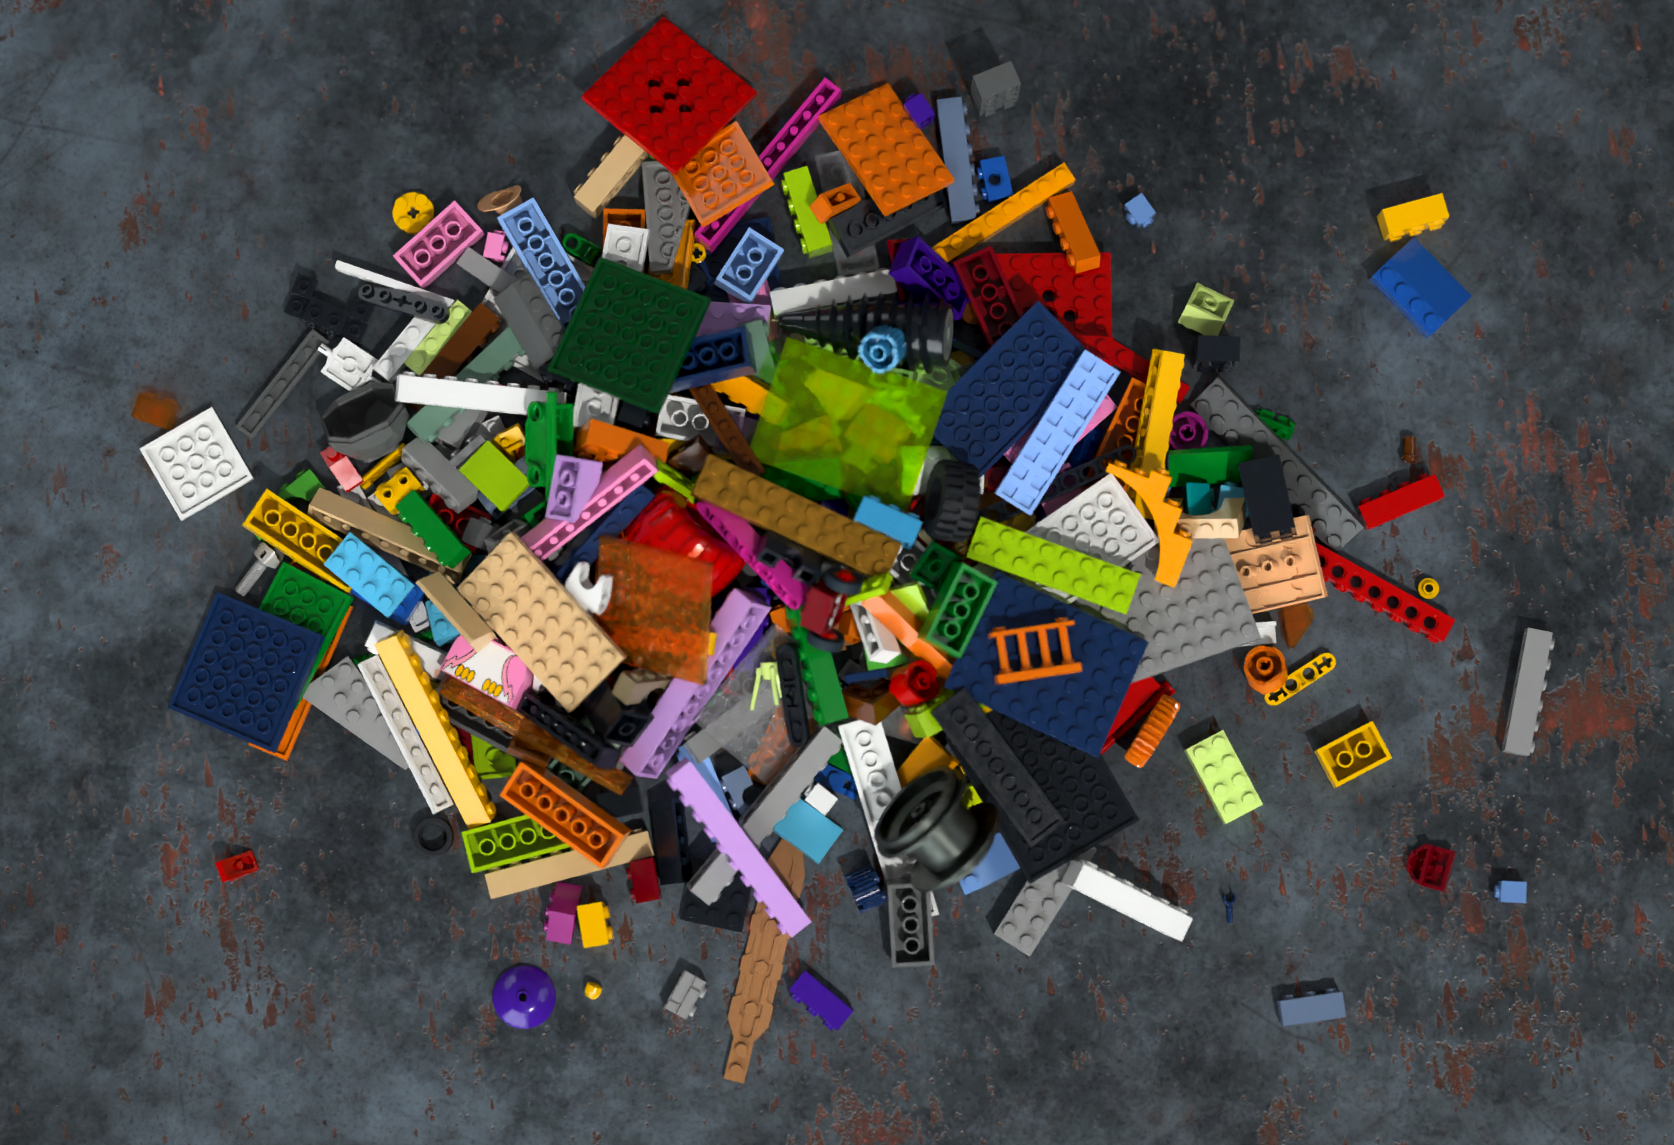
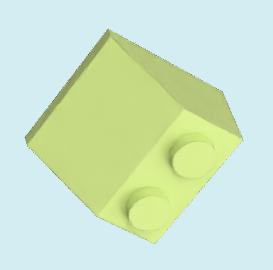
M1197 283L1178 323L1202 335L1218 336L1234 300Z

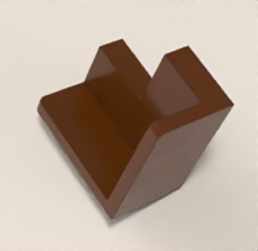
M882 678L871 688L855 683L850 684L842 691L848 716L874 726L878 725L901 705L889 691L891 681Z

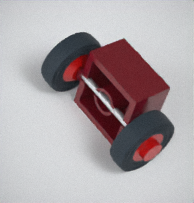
M841 567L829 568L825 579L808 589L806 594L808 600L800 613V617H802L800 625L809 629L806 640L811 646L825 652H839L842 650L845 637L833 627L840 623L848 595L858 594L862 589L863 578L856 572Z

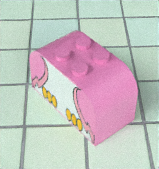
M460 635L453 643L440 670L515 710L524 691L533 693L534 674L506 642L497 637L477 653Z

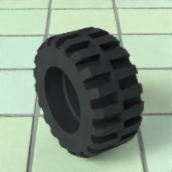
M942 459L935 464L927 483L923 506V524L925 532L930 538L961 543L971 535L972 528L976 523V517L978 516L981 494L980 472L974 464L950 459Z

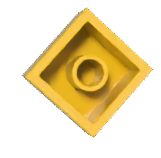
M604 902L577 906L583 947L588 948L611 944V939H614L613 927L608 926L607 918H611L609 905L605 906Z

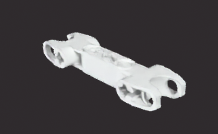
M581 561L578 562L567 579L565 588L591 617L593 613L600 615L606 609L611 597L612 576L609 574L602 575L594 586L588 578L589 563ZM534 675L533 692L536 694L543 693L546 687ZM555 699L556 705L559 707H563L559 703V701Z

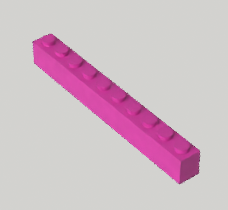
M827 78L822 80L760 154L759 159L772 180L820 124L818 120L819 115L832 110L842 98L841 89ZM762 193L704 228L700 226L694 233L695 241L712 253Z

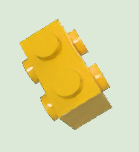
M405 467L398 469L393 474V478L388 482L381 483L374 495L388 512L394 516L399 512L395 506L409 492L414 489L421 494L425 488L413 473Z

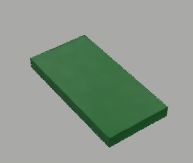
M1252 446L1168 450L1167 470L1169 475L1172 476L1169 487H1180L1186 483H1208L1209 485L1225 484V482L1242 483L1238 463L1252 460Z

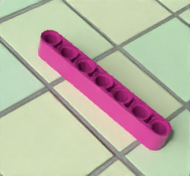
M702 500L696 504L698 512L787 606L796 610L808 600L806 594L809 587L792 578L793 570L783 560H780L774 568L755 560L758 543L762 537L745 520Z

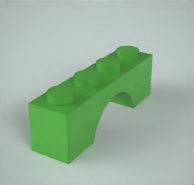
M309 469L308 471L303 470L298 473L293 483L290 484L288 482L279 489L280 493L277 496L286 502L294 499L311 502L319 488L327 489L314 472ZM256 535V537H257L261 542H264L263 539H261L260 537H258V536Z

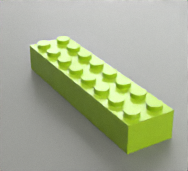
M980 517L966 558L1124 615L1128 612L1141 574L982 517Z

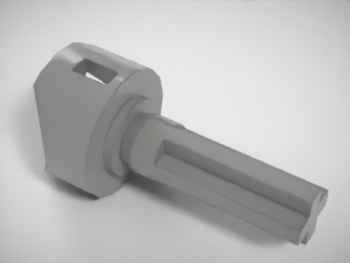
M260 543L253 551L258 560H256L235 588L236 592L245 597L267 566L273 569L278 567L284 558L283 552L271 544Z

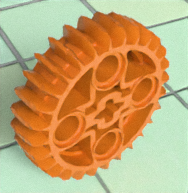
M1166 694L1160 697L1125 753V759L1129 763L1139 768L1146 764L1180 708L1179 702Z

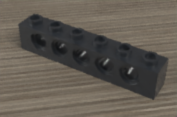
M524 691L516 708L519 713L595 767L613 770L621 750L544 696Z

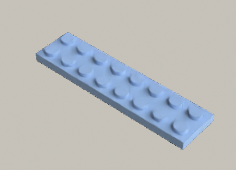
M1083 350L994 493L1031 516L1120 372L1087 350Z

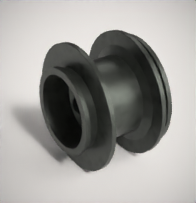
M937 766L929 769L908 783L885 808L874 830V840L877 843L878 852L884 858L894 859L910 853L916 859L911 873V883L920 892H931L941 887L953 885L970 874L989 852L1000 822V812L994 804L983 802L967 808L961 802L966 789V777L960 770L951 769L948 766Z

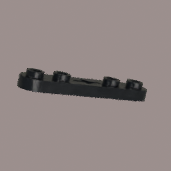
M366 282L361 285L358 291L361 299L375 304L376 307L431 323L443 324L450 317L449 308L442 302L377 283ZM397 300L400 301V302H405V301H407V302H408L409 304H411V305H408V304H407V305H406V304L401 305L399 302H397Z
M786 642L777 647L776 661L788 739L792 745L801 747L809 741L810 729L798 650L794 644ZM789 693H796L797 697L793 698V696H790Z

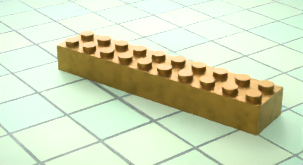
M711 454L706 457L689 494L768 531L769 529L868 578L886 572L890 573L902 546V543Z

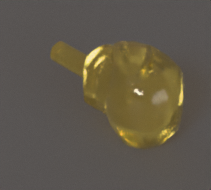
M968 540L961 543L952 542V550L962 557L959 563L966 561V552L969 546Z

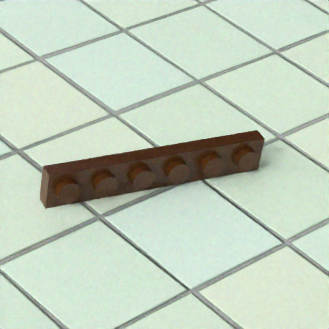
M707 384L690 388L689 391L737 467L758 477L766 474V470L713 386Z

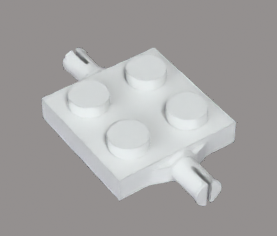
M343 337L339 345L333 350L323 343L320 345L322 348H318V351L328 357L321 373L351 392L363 386L366 382L374 381L381 383L371 376L373 366L378 360Z

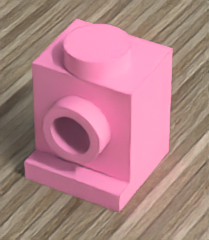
M494 230L493 233L488 232L483 257L487 260L499 263L505 262L506 258L503 256V253L507 254L509 242L506 241V234L503 231Z

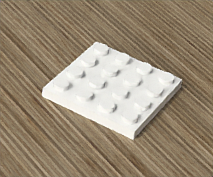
M213 407L140 448L181 521L254 479Z

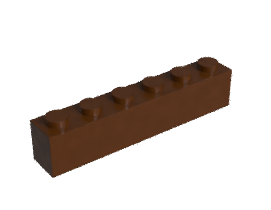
M480 302L420 377H424V374L436 375V379L443 380L445 376L456 377L465 365H468L475 359V352L478 349L482 350L489 341L487 340L488 336L491 333L495 334L500 329L502 318L486 304ZM407 403L417 412L426 405Z

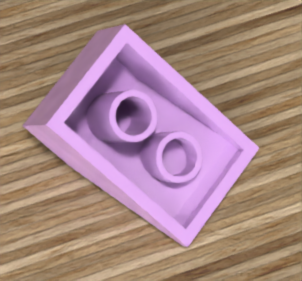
M556 455L546 518L576 523L599 484L602 463Z

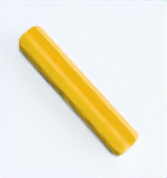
M402 442L395 451L389 453L362 476L364 482L360 486L363 489H367L386 470L395 465L401 459L402 449L406 444Z

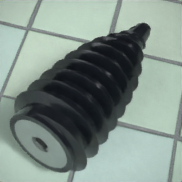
M896 291L892 301H885L882 292H880L876 301L869 302L867 294L864 293L861 302L853 303L849 295L846 304L837 306L835 299H833L829 307L820 308L818 305L817 309L784 313L779 316L778 326L783 330L803 335L807 340L815 339L819 342L821 348H825L827 344L832 345V349L837 356L845 349L851 361L857 358L859 355L858 350L860 349L858 347L862 343L861 341L873 328L880 327L881 325L883 327L885 325L888 327L892 326V329H900L904 333L905 339L903 341L906 342L905 346L907 347L905 349V356L895 366V369H901L904 363L907 362L910 371H916L919 365L923 364L927 374H930L936 365H948L953 345L954 310L951 303H946L944 295L941 296L939 302H931L929 294L926 293L923 301L917 302L913 292H911L907 301H900Z

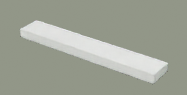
M339 260L335 264L338 272L444 303L449 309L455 303L453 299Z

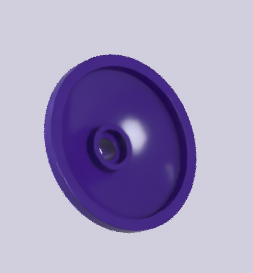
M522 965L507 970L500 976L493 990V1004L498 1016L505 1023L515 1028L528 1029L542 1024L551 1015L556 1003V991L552 980L545 972L533 966ZM520 994H526L527 1000L521 1001L519 998Z

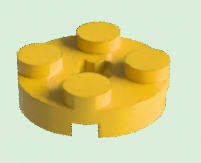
M417 192L402 195L395 201L393 207V219L396 225L408 234H418L435 217V210L431 201L424 194ZM412 208H415L417 211L419 210V214H416L414 219H412L411 215H408Z

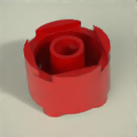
M925 660L900 665L892 674L889 691L900 703L907 707L928 702L934 699L939 692L940 683L935 676L937 671L931 663Z

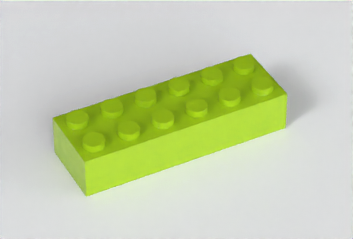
M527 815L461 832L472 873L570 848L568 844Z

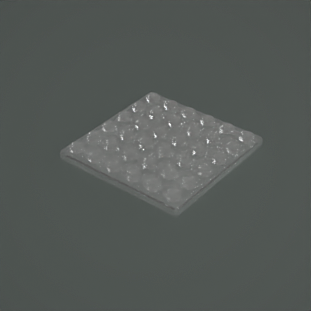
M773 623L692 719L766 786L798 749V747L789 742L783 701L777 688L779 705L775 706L771 680H763V676H761L754 710H750L756 679V668H761V662L776 661V649L783 643H792L797 648L796 641L775 623ZM799 660V662H800V668H801V675H802V669H803V667H802L801 660ZM802 676L811 733L818 722L815 721L813 716V703L808 698L807 690L809 688L807 681ZM839 681L841 691H843L847 687ZM789 693V695L793 696V698L797 697L796 693ZM849 716V718L828 723L824 726L839 737L838 725L851 722L854 718Z

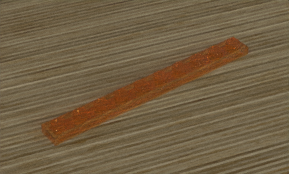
M450 676L440 688L439 694L508 733L517 736L524 742L533 745L540 751L549 754L556 760L620 796L631 783L632 777L615 767L613 770L595 767L528 718L453 676Z

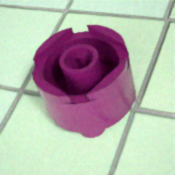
M1183 412L1173 417V428L1168 442L1169 449L1202 448L1208 438V428L1201 416L1193 412ZM1185 429L1189 430L1188 434L1191 435L1187 439L1184 438V434L1181 433L1184 432Z

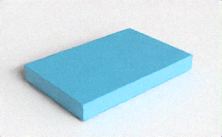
M799 799L788 808L787 815L775 824L773 832L819 864L843 829L805 801Z

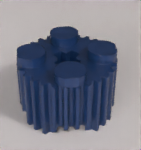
M866 865L844 875L848 882L847 885L850 893L858 904L857 907L860 913L871 910L887 901L886 894L878 883L880 882L879 877L872 865Z

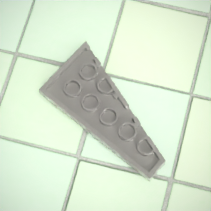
M658 161L642 162L646 225L650 231L648 240L650 274H669L673 270L690 211V205L668 169Z
M349 656L309 684L302 698L404 770L409 768L364 677Z

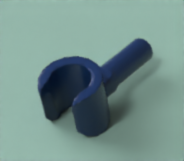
M1234 893L1232 895V902L1226 900V894L1223 897V903L1227 905L1228 923H1233L1232 909L1236 901Z

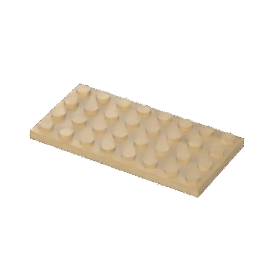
M514 531L509 533L457 588L472 606H476L479 609V614L495 627L494 630L568 713L572 712L627 657Z

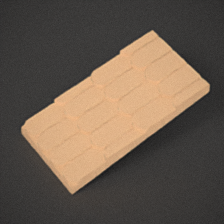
M1309 515L1294 518L1297 535L1293 536L1291 540L1281 541V539L1272 540V544L1261 546L1260 543H1255L1252 528L1242 530L1239 538H1224L1252 614L1328 597Z

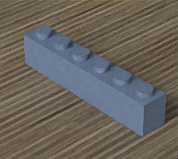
M962 97L937 99L936 106L943 163L955 179L953 184L947 186L951 225L971 223L977 219L976 216H980L979 204L974 202V196H977L976 183L972 184L971 176L975 175L974 164L969 162V155H972L971 143H967L966 135H970L969 123L964 122V115H967L966 102L962 103Z

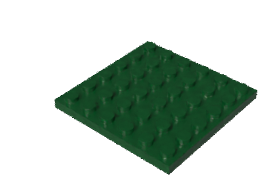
M599 257L547 370L550 373L659 415L712 300Z

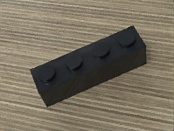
M680 798L652 801L651 815L654 824L653 834L656 842L660 885L687 883L692 878L684 803Z

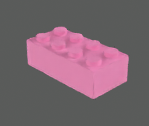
M454 200L395 253L393 257L424 290L459 259L467 247L471 248L485 234Z

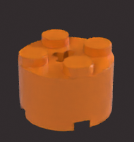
M1260 645L1250 650L1246 655L1244 671L1249 685L1254 690L1264 695L1279 690L1288 679V669L1284 655L1279 649Z

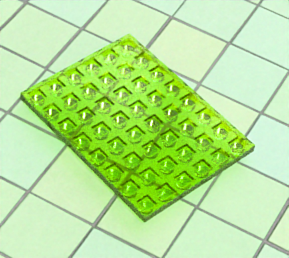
M787 337L750 447L762 463L861 497L865 496L868 498L869 495L880 499L882 504H892L899 507L900 510L907 512L948 391L887 370L884 373H877V371L874 373L870 366L867 367L866 363Z

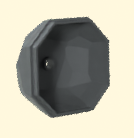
M370 382L334 399L320 417L329 445L335 451L357 460H362L365 463L372 462L395 451L403 439L409 418L404 403L395 401L396 386L393 383Z

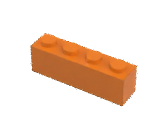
M1073 192L1049 197L1046 214L1053 221L1055 234H1059L1062 250L1067 252L1069 266H1073L1076 274L1099 268V250Z

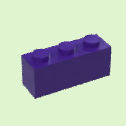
M804 971L789 989L792 992L790 997L798 1004L801 1001L808 1006L806 1010L814 1017L817 1015L824 1019L822 1023L831 1031L834 1028L838 1031L854 1011L807 971Z

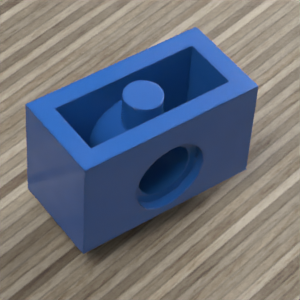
M1005 156L981 160L980 167H977V174L979 180L983 179L984 187H981L983 199H987L988 204L1005 201L1013 196ZM991 176H997L1000 179V183L992 185L988 179Z

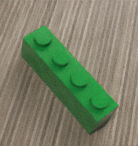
M414 489L395 506L400 512L398 516L405 523L409 522L412 528L410 530L418 538L422 537L424 539L423 545L431 553L434 551L438 555L436 560L443 567L447 565L454 569L471 553L468 547L426 499Z

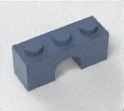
M743 763L721 773L722 780L719 781L724 792L729 791L732 797L729 799V802L734 811L739 810L741 817L752 805L742 799V793L747 787L753 785Z

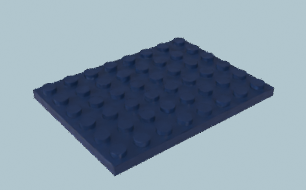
M995 571L992 579L998 583L962 657L955 659L943 687L953 692H957L962 687H965L975 702L1098 758L1149 642ZM1067 617L1068 621L1074 620L1075 625L1067 627L1072 660L1074 659L1075 663L1081 662L1082 671L995 685L994 676L1000 675L999 671H1001L996 638L988 639L987 635L993 633L994 628L1005 627V630L1052 624L1055 623V619ZM1059 629L1046 630L1051 663H1054V666H1060L1064 660ZM1038 631L1025 633L1030 666H1033V670L1041 669L1043 662ZM1017 634L1004 636L1009 668L1012 669V673L1021 672L1022 664Z

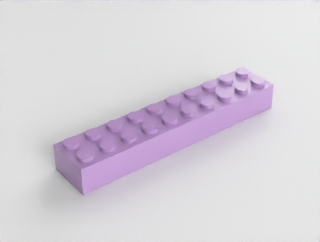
M734 588L727 595L726 602L715 613V618L704 630V632L717 634L715 654H690L687 660L681 664L679 672L669 682L665 693L657 700V705L652 711L655 718L633 747H626L623 751V756L619 761L636 776L654 779L659 777L772 607L751 592Z

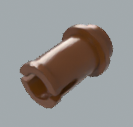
M1414 436L1403 437V455L1401 458L1404 463H1415L1418 455H1416V437Z

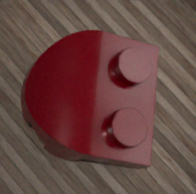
M1424 844L1410 853L1407 859V871L1415 883L1446 893L1457 852L1431 844Z

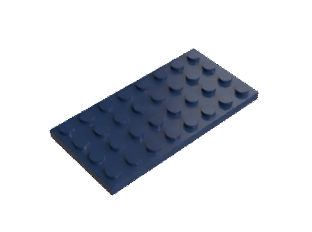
M1036 301L918 421L958 461L974 464L980 472L979 477L981 478L1042 417L1080 354L1086 349L1039 301Z

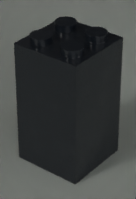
M1279 454L1238 463L1255 543H1260L1261 546L1272 544V540L1281 539V541L1293 539L1297 532Z
M619 664L580 704L596 734L609 743L633 747L655 717L644 698L638 704L626 705L612 694L621 673L629 671L627 665Z

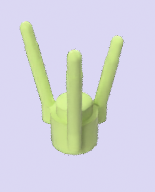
M776 661L761 662V668H756V679L750 705L751 711L754 710L761 676H763V680H771L775 706L779 705L777 688L781 698L782 695Z

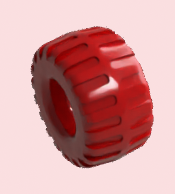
M663 484L654 492L655 496L626 527L627 540L638 561L665 588L689 601L700 603L709 601L732 583L745 566L746 561L698 512L696 503H691L687 497L670 486Z

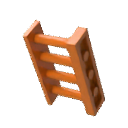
M1067 617L1055 619V623L1013 630H1005V627L994 628L993 633L987 635L988 639L996 638L1001 671H999L1000 675L994 676L995 685L1082 671L1081 662L1075 663L1074 659L1072 660L1067 627L1075 625L1074 620L1068 621ZM1059 629L1064 660L1060 666H1054V663H1051L1046 630ZM1038 631L1043 664H1041V669L1033 670V666H1030L1025 633ZM1017 634L1022 667L1020 668L1021 672L1012 673V669L1009 668L1004 636Z

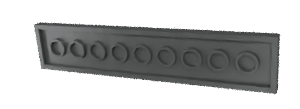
M1220 376L1189 405L1229 447L1251 445L1252 460L1279 454L1292 511L1297 517L1309 515L1313 533L1334 553L1340 551L1366 526Z

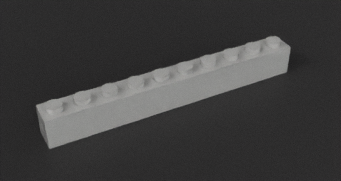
M816 725L810 733L809 741L805 745L798 747L737 822L757 850L760 848L762 840L773 832L775 824L787 815L788 808L800 799L802 791L813 783L815 775L827 766L828 759L840 750L843 741L824 725ZM716 848L687 883L686 887L706 904L710 905L718 900L722 889L731 884L738 870L735 871L728 863L730 860L727 854L722 855L718 848Z

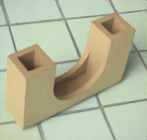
M1170 498L1180 502L1179 506L1183 507L1174 531L1184 530L1189 532L1192 538H1239L1247 518L1245 498H1224L1219 510L1211 514L1198 516L1185 514L1184 498ZM1154 520L1155 535L1157 536V538H1159L1158 529Z

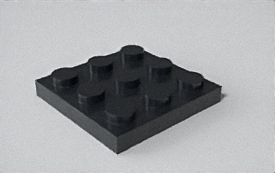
M693 858L691 866L692 877L705 863V860ZM738 870L731 884L725 886L720 892L721 895L718 900L710 905L706 904L687 888L680 920L742 933L752 887L751 885L747 887L740 879L742 873Z

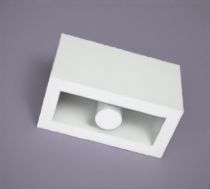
M818 783L816 786L811 784L804 793L807 796L805 801L824 816H826L838 800V798Z

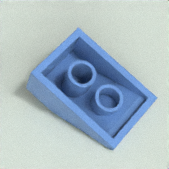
M999 831L995 833L994 842L985 858L970 874L959 881L965 895L983 888L1020 868Z

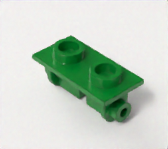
M1263 408L1261 410L1256 409L1255 413L1281 439L1290 440L1296 423L1292 422V419L1279 415L1277 421L1273 420L1275 413Z

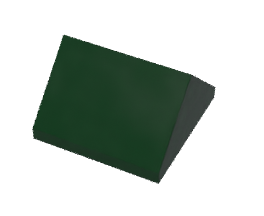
M933 539L907 575L938 591L944 583L953 562H959L962 557L938 539Z

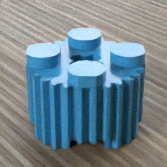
M887 325L873 328L863 338L862 343L858 347L860 348L858 350L860 353L859 357L865 360L864 363H867V367L870 366L874 373L876 371L877 373H884L886 370L893 369L906 353V342L903 341L905 339L904 333L900 329H892V326L888 327Z

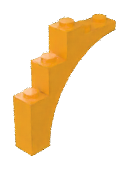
M1110 461L1106 471L1121 478L1130 485L1145 501L1154 517L1160 541L1159 567L1155 580L1175 588L1194 538L1190 537L1191 534L1184 530L1174 531L1183 507L1179 506L1180 502L1170 498H1168V501L1164 500L1172 476L1169 475L1168 470L1160 467L1157 470L1152 469L1150 476L1146 475L1147 472L1135 467L1132 470L1127 468V464L1122 461Z

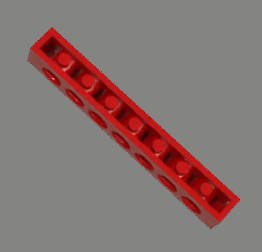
M1316 543L1318 556L1324 561V565L1321 568L1325 583L1328 580L1335 584L1334 588L1342 593L1347 591L1353 594L1352 598L1360 603L1365 601L1371 604L1370 608L1378 613L1384 611L1390 615L1389 619L1400 624L1402 621L1408 625L1407 628L1417 634L1420 631L1427 635L1425 638L1432 643L1444 642L1455 622L1454 618ZM1333 567H1339L1342 570L1341 577L1336 578L1332 575ZM1352 577H1357L1360 580L1358 588L1351 586L1350 579ZM1370 587H1375L1378 590L1379 595L1377 598H1372L1369 595ZM1389 597L1396 599L1397 606L1395 608H1390L1387 605ZM1407 607L1415 610L1414 618L1406 616L1405 610ZM1426 617L1431 618L1434 622L1431 629L1424 626V619Z

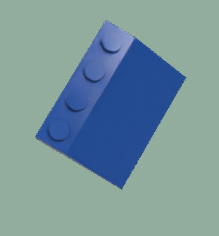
M1415 237L1369 279L1426 339L1472 297Z

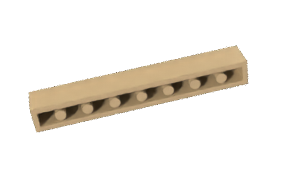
M319 488L309 504L307 516L316 522L346 535L352 532L364 543L433 573L440 572L443 576L447 574L458 584H460L470 566L471 553L454 569L447 565L443 567L436 560L438 555L434 551L431 553L423 545L424 539L422 537L418 538L410 530L412 527L393 520L389 516L377 513L368 507L361 506L350 499L336 495L329 490Z
M643 828L631 831L632 835L627 836L610 864L603 869L655 856L649 831L644 832ZM570 847V852L562 853V850L551 852L548 858L542 859L540 855L529 858V863L513 862L509 864L510 868L502 870L501 866L491 868L489 873L485 874L490 898L495 899L603 869Z

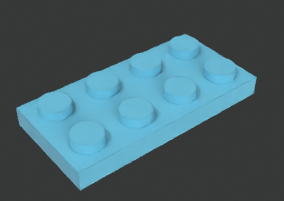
M349 532L323 564L387 618L391 617L416 586L352 532Z

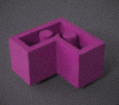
M558 881L556 890H551L549 901L552 904H547L545 916L549 917V919L546 918L544 924V931H547L546 940L571 945L578 913L577 906L581 902L583 886Z

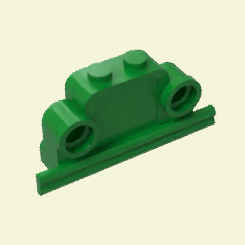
M546 391L545 402L533 401L528 405V419L525 423V462L528 466L527 481L534 488L546 487V501L549 500L556 455L573 458L574 404L557 402V392Z

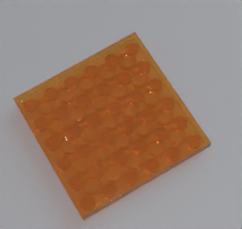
M607 535L599 537L598 580L602 575L609 574L612 576L613 581L608 605L602 614H597L596 623L627 656L621 663L642 669L648 668L652 672L699 685L707 683L712 563Z

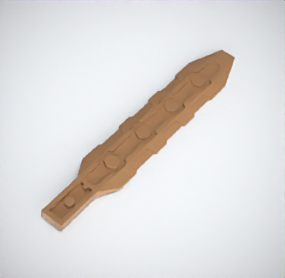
M782 838L768 859L767 864L797 902L798 898H800L805 879L803 853ZM763 901L761 903L757 902L755 914L752 915L749 927L750 935L745 955L742 956L739 968L741 972L728 1014L733 1041L724 1079L739 1083L745 1082L754 1042L769 1027L773 1011L772 1003L777 983L781 978L783 970L782 962L787 942L790 939L787 933L783 935L777 928L776 924L779 922L776 918L771 919L764 909L767 906Z

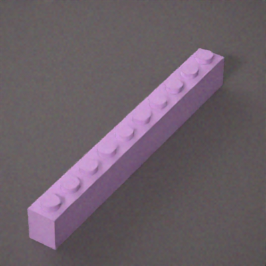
M684 757L665 772L669 777L667 782L674 791L678 789L682 794L679 796L680 800L686 807L690 805L694 810L691 814L698 823L702 821L706 826L703 829L710 839L714 837L717 840L718 844L715 846L722 855L727 854L730 860L728 863L735 871L739 870L742 873L740 879L747 887L751 885L754 889L752 895L759 903L763 901L767 906L764 910L771 919L775 917L779 922L776 926L783 935L787 933L792 938L810 924V919L691 761Z

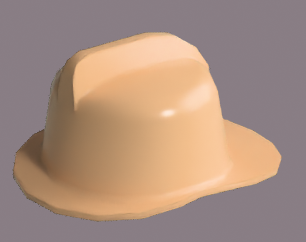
M515 185L508 189L490 193L479 201L477 208L483 212L495 210L498 214L503 215L523 203L520 196L521 187Z

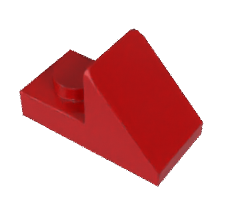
M252 850L215 863L223 883L234 881L259 870Z

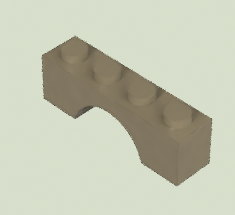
M669 666L622 672L612 694L626 705L640 703L652 690L661 696L665 693L669 682L677 675L680 668Z

